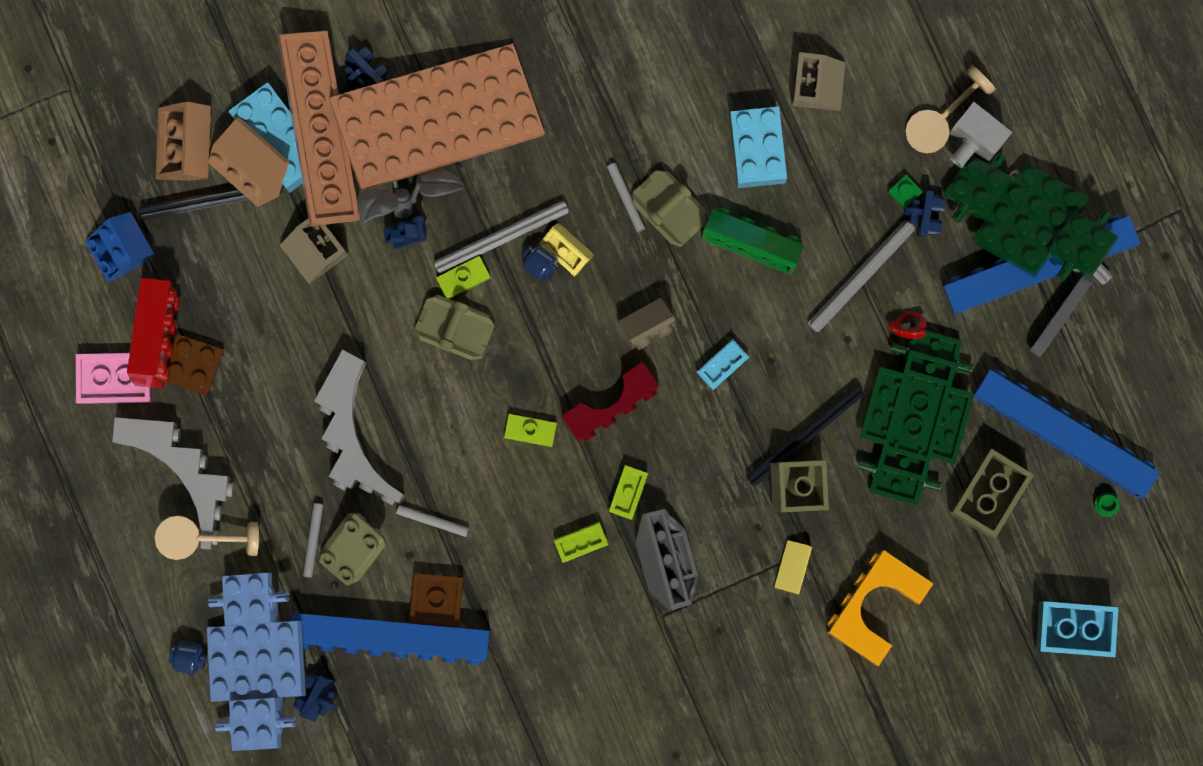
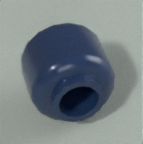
M539 245L536 248L530 246L523 254L525 258L523 268L536 280L545 279L547 281L559 268L557 265L558 257L545 245Z
M181 640L178 644H173L168 662L172 664L174 671L195 675L198 669H204L207 655L203 654L202 645Z

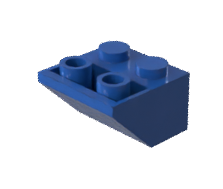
M131 212L107 219L85 240L89 251L94 256L107 282H111L137 268L154 254Z

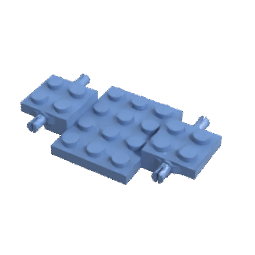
M272 573L222 576V597H209L208 602L217 601V603H208L210 608L223 606L225 626L207 627L211 702L229 701L230 717L229 721H216L215 726L224 725V727H216L215 730L217 732L230 731L232 751L282 748L281 733L283 728L296 727L297 722L288 723V721H297L295 716L284 717L283 697L306 696L301 621H278L277 602H288L290 597H280L290 595L288 591L275 592L272 586Z

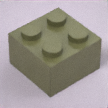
M826 460L770 463L773 512L829 510Z

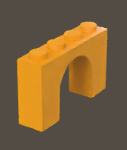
M884 550L880 554L874 553L868 562V565L871 566L866 575L864 573L860 574L854 583L857 586L856 590L852 595L848 593L840 604L844 608L839 615L834 613L826 625L830 628L827 631L828 634L876 666L880 665L892 645L870 631L864 624L861 617V604L864 597L874 588L885 586L898 591L915 604H920L933 585L932 582Z

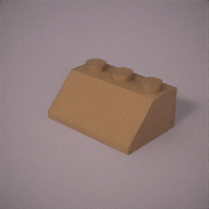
M182 102L158 108L157 180L195 181L208 178L210 169L208 161L211 144V106Z
M239 117L233 121L213 144L208 163L244 194L246 198L259 207L279 197L289 161Z

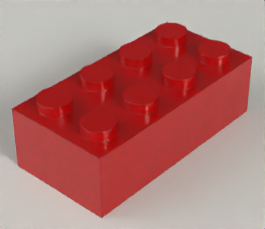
M140 279L127 374L134 386L164 389L165 381H169L170 367H167L168 358L173 356L174 348L173 343H171V336L176 333L177 320H174L175 311H179L180 297L177 296V291L173 288L170 281Z

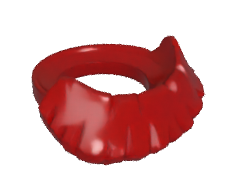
M916 312L903 314L887 325L896 335L904 338H923L926 335L924 330L926 328V320L921 314ZM915 317L920 320L917 326L909 330L901 328V323L907 318Z

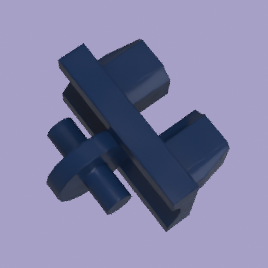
M366 47L357 51L353 48L347 53L348 57L344 63L348 66L345 72L349 75V78L346 80L349 86L356 83L360 88H363L364 86L367 87L381 83L386 78L388 70L379 63L373 69L368 65L373 56Z
M927 190L923 194L921 209H919V200H913L912 208H904V214L910 216V224L916 225L917 218L920 217L917 237L924 238L927 235H939L941 233L942 221L930 219L931 211L944 212L946 199L935 196L934 191Z
M417 216L385 228V243H393L394 249H401L426 241L427 229L423 225V216Z
M308 675L305 687L312 690L309 698L298 696L293 704V707L300 712L299 716L316 722L319 715L325 716L328 708L335 711L337 706L331 703L335 694L331 690L336 682L323 676Z

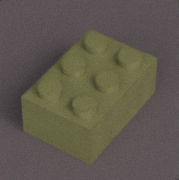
M990 449L979 463L951 509L950 514L990 539H994L1034 475L993 449Z

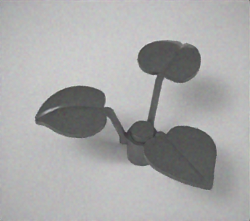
M446 169L429 170L422 174L421 182L416 184L412 196L408 190L399 189L397 181H393L394 193H391L390 190L384 192L379 187L364 190L358 197V213L363 223L389 214L392 211L398 218H407L413 213L412 203L417 202L416 197L419 189L420 193L424 196L437 197L462 190L464 185L452 172Z

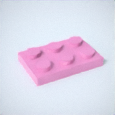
M130 353L76 354L77 404L151 402V387L134 386L129 378L127 368Z

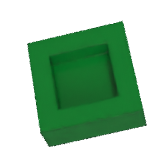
M907 175L888 191V194L903 209L907 208L913 200H916L923 193Z

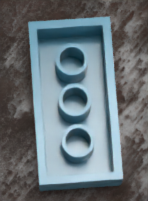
M267 82L230 109L229 113L234 119L240 117L289 161L283 185L290 193L303 184L291 113Z

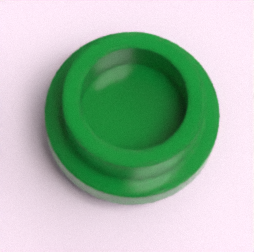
M1110 492L1101 493L1094 502L1095 510L1103 517L1115 515L1120 506L1118 498Z

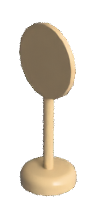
M972 65L967 70L968 76L974 83L942 114L937 111L923 110L911 117L907 123L906 137L912 148L922 153H932L941 149L949 136V126L945 118L978 87L986 94H991L996 90L993 84L975 66Z
M177 515L163 520L157 527L154 538L159 552L165 557L174 560L185 559L193 554L198 547L199 541L246 542L247 554L249 556H257L259 527L258 522L248 523L246 536L199 535L198 528L193 521L187 517Z

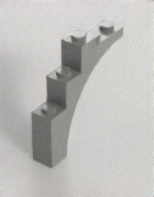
M342 350L314 401L319 404L318 410L329 416H331L332 412L335 413L322 437V440L327 442L326 448L336 453L342 450L329 477L334 479L333 485L344 491L347 487L353 490L358 481L360 482L358 487L371 494L373 490L381 493V500L391 505L394 502L401 504L405 495L390 486L375 471L365 456L357 434L355 397L366 363Z
M115 417L112 442L137 447L151 453L166 463L179 476L190 492L197 509L201 535H220V531L216 530L217 520L220 521L222 517V506H219V501L229 502V497H233L234 482H231V477L202 474V470L207 468V455H204V451L201 449L175 447L176 443L180 442L181 430L177 428L178 424L174 422ZM201 541V549L214 550L215 545H218L219 542Z

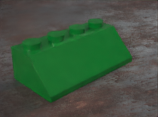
M719 208L718 211L712 210L701 240L787 274H793L804 247L800 243V239L791 235H787L786 238L777 234V230L768 226H764L762 229L755 226L753 220L741 217V220L734 218L730 211Z

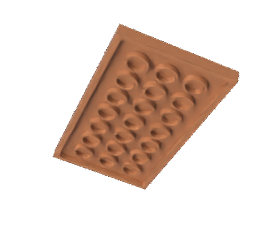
M513 44L329 98L360 191L535 139L545 134Z

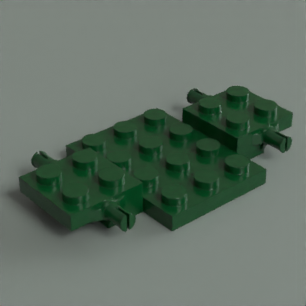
M997 152L991 163L984 162L973 155L967 160L944 194L945 197L958 205V209L951 216L954 221L960 223L965 214L968 213L984 222L972 238L974 244L1033 277L1038 275L1048 259L1062 266L1056 274V278L1058 280L1061 278L1062 282L1065 281L1071 271L1080 272L1089 278L1094 275L1118 240V235L1105 229L1103 226L1111 216L1109 212L1106 211L1105 213V210L1102 209L1095 221L1083 217L1080 214L1089 202L1088 196L1028 163L1024 165L1013 181V177L999 169L1006 159L1000 152Z
M926 330V335L923 338H911L907 346L895 342L892 343L890 352L904 355L905 364L903 371L900 373L882 367L878 368L859 437L860 439L882 445L879 458L875 463L862 459L859 462L862 465H859L858 469L872 473L869 493L914 506L918 505L920 494L925 488L937 492L940 490V487L937 486H941L942 482L928 479L927 473L931 459L952 465L956 464L974 398V393L951 387L957 370L971 374L974 364L960 361L959 352L962 341Z

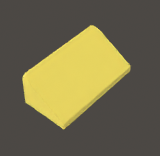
M560 223L554 225L539 243V245H545L558 257V262L573 276H576L594 256L587 247Z
M787 540L774 588L795 594L800 593L812 546Z

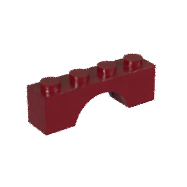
M643 362L622 375L623 393L613 406L606 409H593L580 403L561 416L577 442L581 440L584 443L588 442L596 436L595 431L603 426L604 429L609 428L617 422L615 417L621 413H624L625 416L637 409L636 403L642 399L647 402L657 395L656 390L659 389V385Z

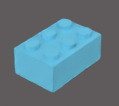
M779 107L731 111L729 120L737 188L785 184L787 173Z
M1039 602L1036 651L1115 657L1118 607Z

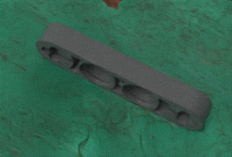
M1084 274L1081 275L1029 351L1041 357L1094 280Z

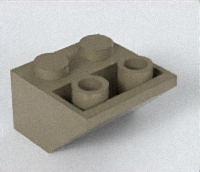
M799 52L792 106L841 111L846 63L821 54Z
M309 218L297 226L280 245L308 284H311L348 256L326 225L310 226Z
M659 298L619 320L618 325L631 349L637 347L638 350H641L651 344L652 338L656 336L663 338L672 333L676 320L663 300Z

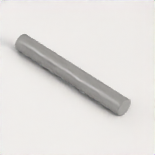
M616 163L607 166V169L637 233L646 229L637 208L633 205L631 195Z
M313 504L303 577H313L323 510L322 504Z
M402 505L398 506L396 512L398 515L464 537L467 536L469 530L468 527Z

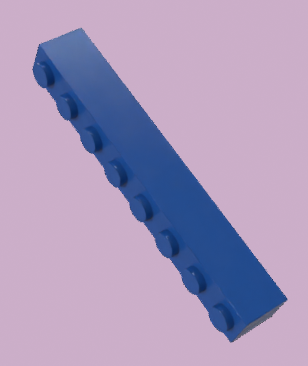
M1122 214L1108 219L1109 224L1104 225L1105 229L1118 235L1117 242L1105 258L1140 244L1130 216L1123 218ZM1001 259L992 263L993 267L984 270L983 267L970 271L971 276L961 279L959 275L948 279L947 285L943 287L953 315L1054 278L1062 266L1048 259L1038 275L1033 277Z
M995 369L994 372L989 370L974 392L976 400L1138 499L1146 497L1160 474L1154 470L1156 467L1154 464L1144 459L1142 462L1133 457L1135 453L1126 447H1116L1112 444L1113 440L1104 434L1098 436L1091 431L1092 427L1083 421L1075 422L1070 418L1071 414L1061 408L1056 410L1049 406L1050 401L1040 395L1034 397L1028 393L1029 389L1018 382L1013 384L1008 381V376L1003 372Z
M291 613V621H301L303 649H309L310 645H319L320 651L334 652V647L344 648V653L358 654L359 649L369 650L368 655L383 656V651L393 652V657L408 658V654H418V659L431 661L433 656H441L442 662L457 663V658L467 659V664L481 665L482 660L487 661L490 631Z

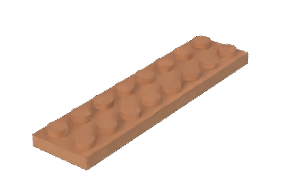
M318 31L279 35L278 42L310 226L358 221L360 216L350 160L329 102L330 97L338 95L328 32Z

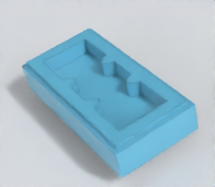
M732 339L696 373L714 390L740 367L749 356Z

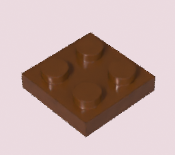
M177 334L173 343V356L168 358L167 367H170V378L167 383L208 396L224 350Z
M414 573L409 623L459 627L464 578Z

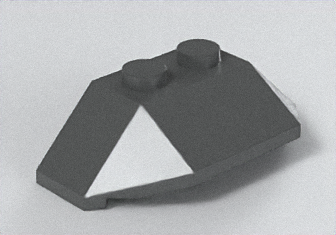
M663 509L642 515L636 547L649 592L670 611L692 604V596L696 589L698 573L686 530Z

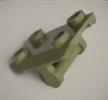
M655 171L631 194L633 205L673 245L682 247L707 223L706 210L691 196V192L683 184H680L668 171Z
M436 295L427 298L414 332L421 341L474 360L483 357L495 323L486 313L470 308L463 303Z
M359 513L347 514L322 548L319 562L347 586L358 582L386 546L383 533L377 528L374 529Z

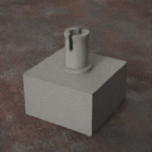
M973 102L949 133L962 143L950 159L960 168H963L973 153L984 162H989L1012 134V131Z

